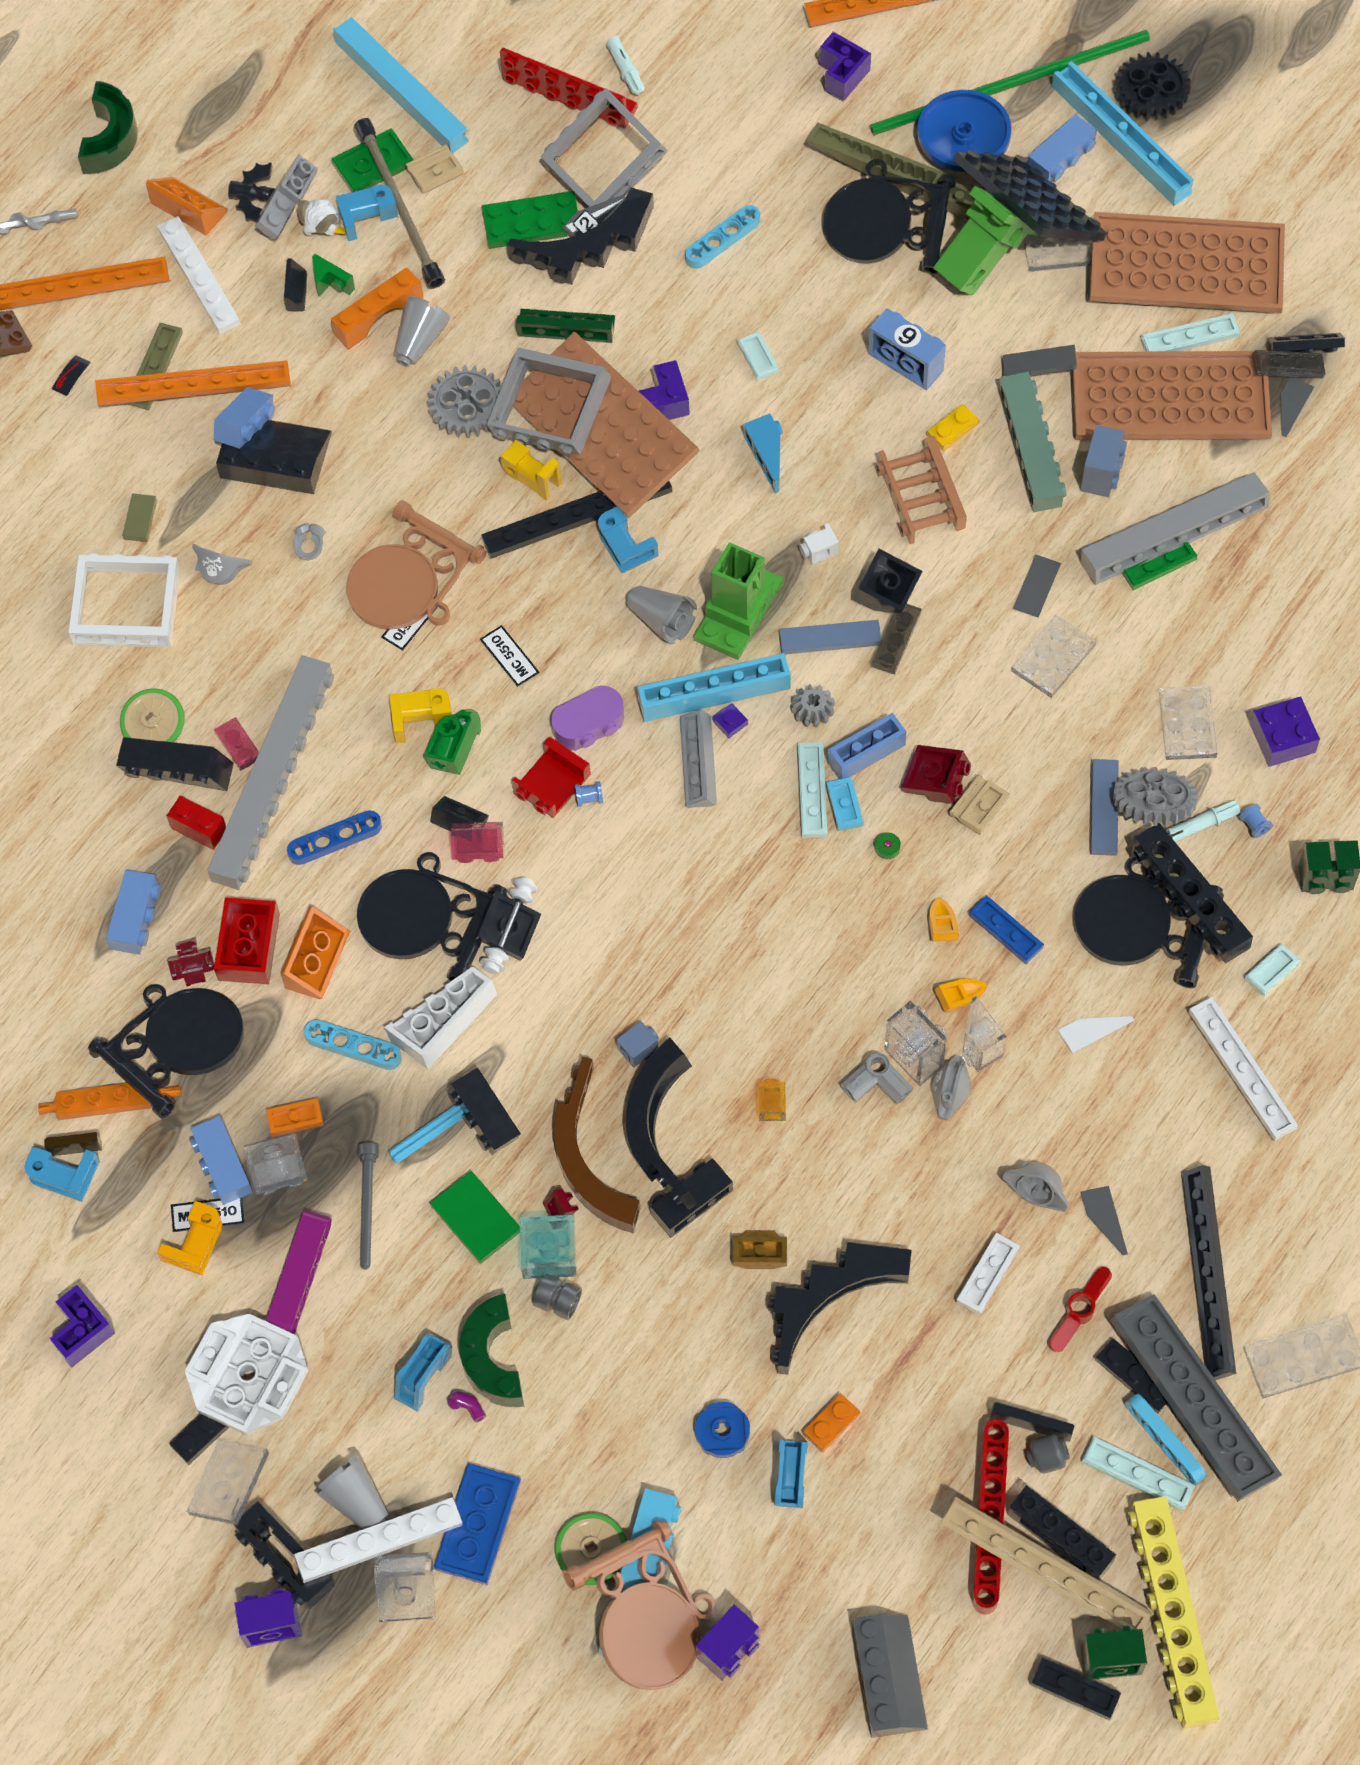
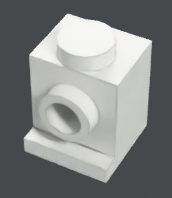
M829 523L824 524V530L813 531L804 537V543L799 544V549L802 556L808 558L811 565L838 555L839 542Z

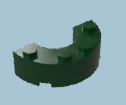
M102 81L95 82L91 100L96 117L104 118L109 123L100 134L92 137H82L78 160L82 173L85 174L100 173L119 165L134 149L138 136L137 123L129 99L122 94L120 89Z
M501 1294L480 1304L466 1320L459 1341L460 1358L466 1378L478 1394L480 1393L489 1399L490 1402L497 1405L524 1407L518 1371H507L499 1368L489 1357L490 1347L494 1339L502 1332L512 1329L506 1294Z

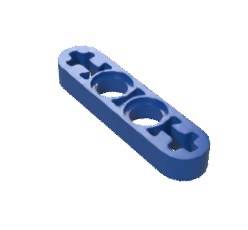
M365 811L297 838L287 846L289 860L296 865H302L373 837L381 831L382 823L380 816L375 811ZM371 820L374 822V826L369 827L366 821ZM355 824H359V828H361L360 833H358ZM344 828H351L354 831L349 838H342L339 833ZM321 837H326L330 840L328 846L323 848L316 846V841ZM310 842L312 845V849L314 850L312 852H310V848L308 847V843ZM300 848L303 855L298 856L295 849Z

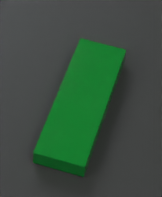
M1185 542L1184 546L1167 552L1144 564L1142 563L1147 560L1124 569L1122 575L1132 590H1135L1197 560L1198 555L1189 542Z

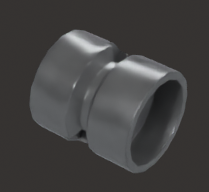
M546 1274L536 1291L533 1306L547 1312L553 1308L554 1313L558 1317L570 1320L580 1301L582 1288L571 1283L562 1285L561 1279Z

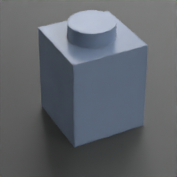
M641 1021L616 1039L617 1049L631 1066L635 1068L658 1048L657 1039L659 1037L651 1026L646 1027Z

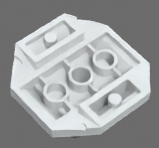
M251 1314L211 1323L185 1369L198 1412L245 1435L283 1420L308 1373V1367L298 1336ZM246 1372H255L253 1379L248 1381L242 1379Z

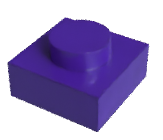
M733 703L713 716V722L728 739L748 725V719Z

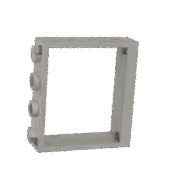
M605 88L604 91L596 94L593 102L587 108L578 113L577 119L570 126H566L561 131L559 138L554 143H550L540 157L591 207L621 195L625 196L630 188L668 150ZM612 104L650 144L594 201L566 173L556 160Z
M518 347L488 419L487 426L492 431L493 436L501 440L509 438L517 440L523 445H528V443L534 444L543 450L555 449L568 456L571 453L581 455L611 377L602 366ZM528 368L593 383L571 440L506 424Z

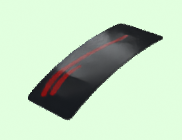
M75 355L58 376L52 390L68 396L78 378L91 362Z

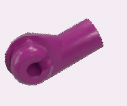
M455 1391L447 1400L448 1406L453 1410L460 1407L467 1409L475 1423L486 1418L484 1410L474 1395Z

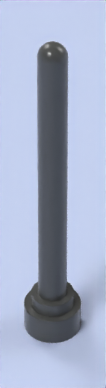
M374 1143L358 1145V1158L363 1163L360 1267L364 1270L369 1269L371 1265L373 1163L379 1157V1145Z

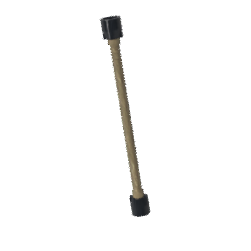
M369 118L359 119L354 124L356 134L362 144H366L386 186L392 190L397 210L422 261V270L427 286L431 289L438 288L444 284L445 277L437 262H433L428 255L376 144V132Z

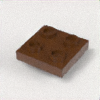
M13 310L0 312V356L30 352L32 344Z

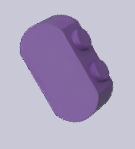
M600 685L555 708L552 714L554 739L569 750L576 751L582 747H590L596 740L604 736L613 735L621 728L624 722L623 699L615 689Z

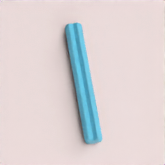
M460 1106L451 1107L390 1149V1157L395 1163H399L463 1119L464 1112Z

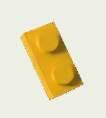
M962 404L927 431V437L935 436L939 448L944 452L979 424V418Z

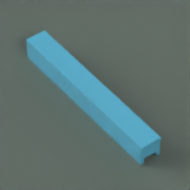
M352 17L338 27L333 28L335 43L441 146L447 144L449 150L454 154L455 151L469 142L468 138L463 134L467 131V127Z
M1072 61L1061 72H1054L1051 87L1173 206L1192 194L1193 178Z

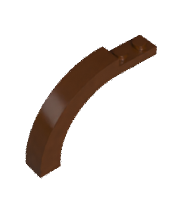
M582 1057L580 1065H575L572 1080H575L573 1089H568L565 1104L560 1102L557 1104L554 1136L558 1162L569 1188L585 1208L607 1224L634 1234L640 1213V1200L619 1194L598 1180L586 1165L578 1147L577 1127L594 1070L593 1059Z

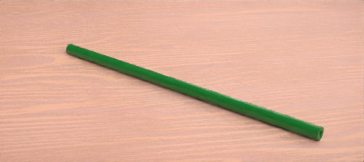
M1143 30L971 90L990 96L1054 74L1056 71L1060 72L1067 68L1068 63L1071 61L1077 66L1150 40V35L1147 30ZM925 106L870 124V130L873 135H877L918 121Z

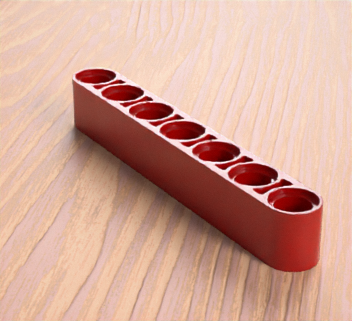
M994 1419L986 1424L983 1434L978 1510L983 1513L987 1511L995 1512L998 1515L996 1521L1004 1525L1009 1428L1004 1421ZM998 1430L1002 1433L1003 1438L994 1440L989 1436V1432ZM997 1457L1002 1464L998 1467H992L988 1464L987 1459ZM988 1484H995L999 1487L1000 1492L990 1494L986 1491L985 1487ZM976 1544L973 1607L978 1613L987 1615L994 1612L997 1608L1000 1595L1002 1559ZM983 1566H991L995 1574L991 1577H986L980 1572V1569ZM987 1593L992 1596L993 1602L989 1605L982 1604L978 1599L979 1595Z

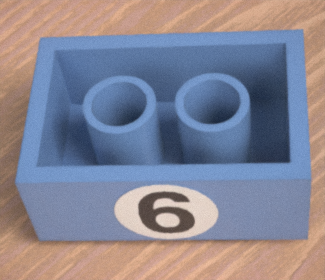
M888 308L871 325L868 354L926 391L944 371L946 344L938 337H933L926 333L919 325L910 323L901 314L893 312Z

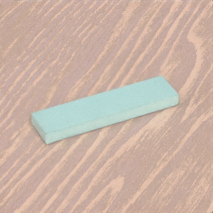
M1233 313L1143 334L1140 340L1145 352L1184 351L1240 337V330Z
M823 742L798 743L802 838H825L828 832Z
M1093 1437L1082 1460L1083 1464L1153 1498L1167 1496L1169 1506L1181 1512L1184 1511L1195 1488V1485L1096 1437Z

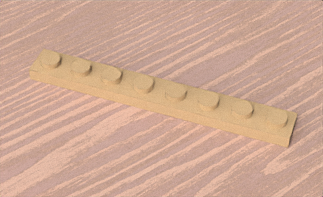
M957 1497L954 1498L941 1520V1524L1117 1627L1132 1625L1135 1629L1143 1630L1151 1617L1152 1611Z

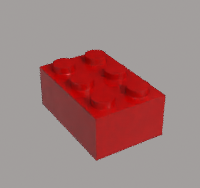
M225 897L214 963V971L218 981L269 985L280 917L276 901Z

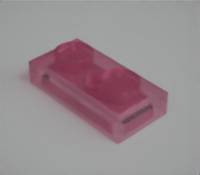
M236 717L214 729L216 736L240 771L255 763L259 751Z

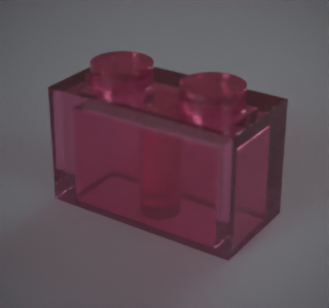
M503 822L452 823V860H458L460 863H470L474 859H484L485 862H497L499 858H504Z

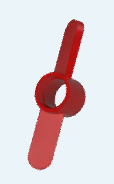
M1108 1267L1099 1268L1083 1292L1074 1293L1070 1297L1066 1310L1067 1315L1049 1340V1347L1053 1352H1062L1079 1326L1092 1319L1095 1302L1112 1278V1272ZM1076 1301H1083L1089 1305L1091 1311L1086 1315H1078L1072 1310L1071 1305Z

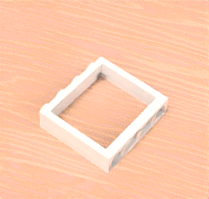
M95 553L79 555L69 626V635L73 645L172 647L180 577V566L177 557L169 555L160 557H148L146 555L123 556L121 554L108 556ZM87 571L167 573L161 627L82 625L81 617Z

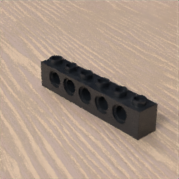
M1160 823L1134 837L1132 846L1134 858L1144 864L1151 879L1158 881L1163 887L1165 896L1176 903L1180 914L1185 919L1190 920L1194 925L1197 935L1208 942L1212 953L1216 957H1220L1226 964L1251 948L1253 935ZM1158 854V855H1162L1163 857H1162V858H1158V857H1155L1154 855ZM1170 873H1175V874H1177V875H1179V876H1178V877H1174V876H1171ZM1186 892H1191V893H1193L1194 895H1193V896H1189V895H1187V894H1185V893H1186ZM1201 911H1207L1210 915H1204ZM1217 930H1222L1226 932V934H1220L1217 932Z

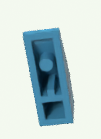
M769 413L744 423V438L774 493L779 492L780 435L783 434L779 421H774Z

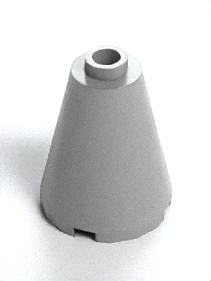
M409 296L405 301L393 353L397 357L396 361L404 366L415 365L450 320V316L438 306L434 309L428 305L429 301L414 296Z
M637 586L631 589L627 595L628 607L664 641L670 644H675L674 641L676 639L681 641L685 638L694 624L696 617L692 613L693 608L697 610V605L689 597L644 586Z
M357 1454L351 1457L345 1466H340L314 1490L319 1497L362 1529L386 1522L385 1518L389 1515Z

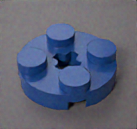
M730 1402L712 1403L706 1407V1410L696 1420V1440L707 1455L717 1458L735 1456L745 1449V1445L749 1440V1419L745 1413ZM721 1423H724L726 1428L731 1429L730 1432L726 1433V1436H720L719 1433H715V1429H718Z

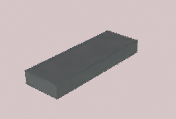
M1075 344L1003 355L1004 376L1029 372L1030 376L1076 370Z

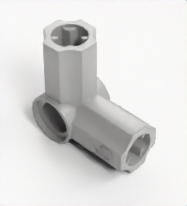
M882 1053L870 1055L867 1062L841 1084L845 1093L855 1102H858L876 1085L896 1105L902 1102L913 1090V1087L890 1064L888 1057ZM875 1063H880L885 1069L882 1072H874L871 1066Z

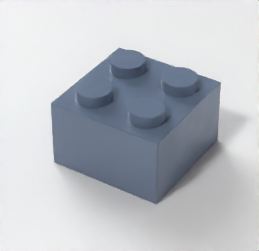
M1100 425L1095 426L1084 466L1081 491L1110 497L1111 489H1117L1119 473L1123 467L1127 442L1123 441L1125 431Z

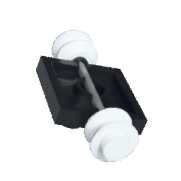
M521 877L520 879L513 880L516 889L509 890V894L513 899L497 891L491 897L474 938L492 947L486 948L484 951L488 957L480 960V963L484 966L483 969L488 973L498 974V972H504L505 968L502 962L509 961L507 955L521 961L526 954L541 917V913L523 905L532 903L533 897L530 893L537 892V887L529 878Z

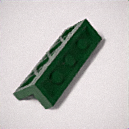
M521 308L520 315H517L516 321L517 334L519 337L566 340L573 332H576L584 341L613 343L615 315Z

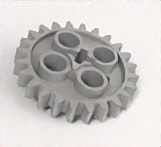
M464 365L463 371H459L457 367H454L453 374L447 370L445 371L446 378L438 376V384L432 383L433 391H428L429 399L427 400L429 414L433 416L434 424L439 423L440 430L447 427L449 435L454 430L457 431V437H460L462 432H466L467 438H470L473 431L477 436H480V429L489 432L487 422L502 387L499 379L494 380V373L486 376L485 368L477 372L475 365L471 371Z
M1144 767L1143 772L1134 769L1133 774L1126 772L1125 777H1119V782L1115 783L1113 799L1115 800L1114 805L1119 806L1118 811L1125 812L1126 818L1134 816V822L1141 819L1144 825L1150 821L1153 822L1154 826H1157L1158 822H1162L1163 825L1167 826L1168 821L1177 824L1178 819L1185 821L1186 816H1192V811L1196 810L1198 793H1196V787L1192 786V781H1185L1186 776L1184 775L1177 777L1176 771L1169 774L1167 773V768L1161 772L1158 771L1157 767H1154L1153 771H1149Z

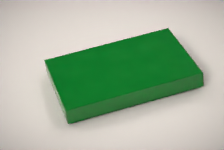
M390 128L376 135V144L391 176L393 177L407 170L406 164L414 159L393 129ZM361 143L331 158L332 165L351 192L367 189L384 181L366 144Z
M472 1171L430 1202L431 1208L480 1264L522 1232V1228Z

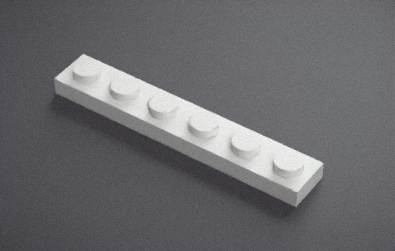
M179 216L158 225L157 227L162 238L219 335L241 325L239 317Z
M1213 997L1190 1008L1189 1014L1272 1139L1276 1141L1296 1130L1298 1124Z
M452 1497L294 1554V1558L303 1583L460 1527L462 1526V1520Z

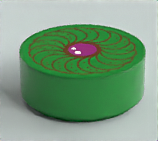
M886 832L877 837L875 851L879 857L893 859L900 852L901 842L897 835Z

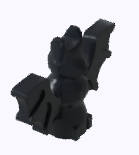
M271 162L265 165L256 163L252 170L242 171L244 176L242 182L231 180L229 183L228 197L235 200L239 199L236 210L245 214L246 222H257L262 210L254 206L251 201L255 199L267 201L275 189L266 186L257 187L255 185L258 181L271 178L273 167Z

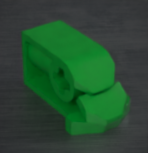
M462 709L456 714L443 717L438 722L424 754L431 769L461 774L476 735L481 733V720L478 712L473 709Z

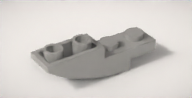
M299 154L260 212V217L255 227L274 240L279 235L293 208L302 198L318 168Z

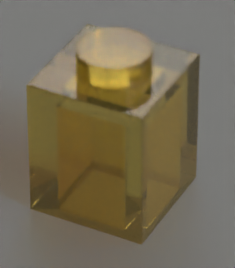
M767 1079L764 1082H759V1121H786L785 1082H780L777 1079Z

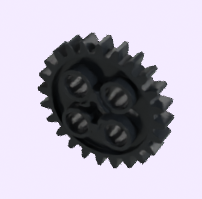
M1147 52L1146 57L1143 58L1139 53L1137 60L1130 57L1129 64L1123 62L1122 69H1118L1115 79V93H1118L1117 100H1122V107L1129 106V113L1136 110L1137 117H1140L1143 113L1146 115L1147 120L1150 118V115H1154L1155 119L1158 120L1159 114L1168 118L1169 111L1175 115L1177 108L1182 109L1183 103H1187L1191 88V79L1187 78L1188 71H1183V64L1176 66V58L1169 61L1168 54L1160 58L1159 52L1155 54V57H1152L1150 52Z

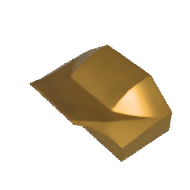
M746 1230L742 1236H733V1266L744 1269H777L787 1266V1237H780L775 1230Z

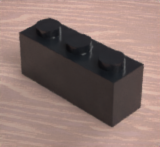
M478 1067L451 1083L448 1096L454 1106H460L464 1112L462 1117L466 1125L470 1129H475L479 1135L477 1141L484 1151L488 1150L493 1155L519 1138L521 1135L520 1131Z
M713 1158L707 1163L703 1161L698 1164L693 1170L694 1173L689 1177L679 1179L697 1202L690 1210L683 1203L677 1205L669 1193H661L652 1200V1205H650L651 1216L670 1238L733 1191V1181Z

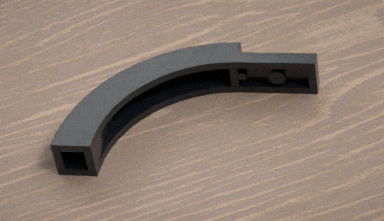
M669 1037L649 1057L636 1077L627 1103L626 1131L631 1151L650 1181L653 1182L657 1179L663 1188L668 1185L671 1188V1191L668 1193L677 1205L683 1203L690 1210L697 1202L662 1160L655 1137L656 1119L664 1097L677 1079L692 1067L683 1051Z

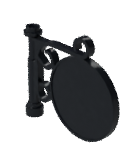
M881 159L871 160L866 166L868 178L855 180L844 185L832 196L827 204L823 223L825 234L831 247L843 258L865 264L879 262L892 256L907 240L914 249H923L927 246V255L923 259L921 269L927 273H939L933 267L940 259L939 255L948 211L950 188L956 186L955 177L950 174H942L938 178L937 184L915 179L888 177L886 163ZM876 165L882 166L883 176L873 175L870 172L871 168ZM891 183L921 187L929 193L931 200L917 206L913 201L917 196L923 195L922 189L913 191L908 200H906L902 192ZM931 208L927 231L921 226L910 230V209L916 212H923ZM926 233L925 239L922 242L916 243L912 240L915 234Z
M426 852L418 858L417 865L419 871L412 869L392 871L380 876L367 887L358 904L357 923L365 942L374 951L388 958L412 959L420 957L432 951L440 944L446 955L451 957L458 956V963L455 967H451L447 978L452 981L470 968L482 942L474 938L493 893L497 891L508 897V891L503 886L495 884L486 893L464 882L438 873L441 869L439 857L435 853ZM429 859L436 861V865L433 867L434 872L422 867L424 861ZM439 881L471 893L477 901V908L460 911L458 905L464 901L470 902V895L461 894L451 902L445 887ZM453 912L460 918L473 917L463 939L459 933H448L452 923ZM455 939L461 942L456 949L451 950L446 947L450 940Z
M1133 857L1127 865L1128 875H1113L1102 878L1091 884L1082 893L1075 908L1074 927L1078 940L1088 953L1105 963L1127 966L1144 962L1163 948L1166 955L1173 960H1180L1186 956L1184 967L1179 971L1176 982L1185 988H1196L1199 979L1197 969L1206 940L1197 935L1192 924L1184 950L1176 953L1170 949L1169 946L1172 943L1184 944L1185 938L1180 935L1168 938L1171 915L1178 921L1188 919H1185L1175 910L1176 903L1174 901L1168 906L1166 899L1155 886L1163 887L1158 881L1148 877L1147 868L1144 875L1137 874L1132 870V866L1135 864H1142L1144 866L1142 862H1138ZM1211 885L1223 899V889L1217 885ZM1186 892V893H1185V894H1187V895H1189V896H1193V895H1194V894L1191 893V892ZM1201 911L1204 915H1210L1207 911Z
M158 984L149 985L143 991L144 1003L148 1008L127 1024L108 1043L104 1039L99 1038L92 1040L88 1046L89 1054L93 1058L100 1056L115 1070L116 1074L151 1104L152 1111L159 1118L163 1119L175 1107V1102L167 1095L163 1096L158 1090L170 1083L171 1071L182 1075H201L215 1071L228 1063L241 1046L244 1035L241 1014L237 1006L228 997L217 991L193 988L176 992L167 997L163 986ZM158 992L162 994L153 1004L152 1000L148 999L151 993ZM149 1018L146 1025V1038L136 1034L126 1037ZM124 1039H126L127 1045L135 1042L140 1043V1049L123 1052L122 1044ZM149 1048L153 1058L159 1064L149 1067L146 1074L131 1060L142 1057ZM157 1072L165 1074V1077L159 1081L150 1078Z

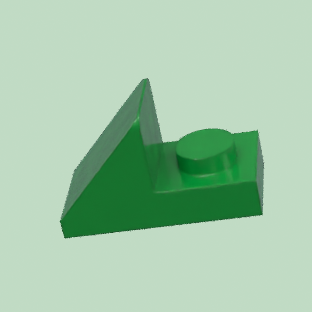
M314 254L312 259L318 296L320 297L330 285L335 290L343 291L350 296L355 290L353 275L321 256Z

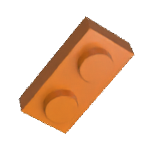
M318 1098L266 1109L272 1137L324 1126Z
M840 1393L803 1431V1435L823 1453L860 1415L861 1411Z

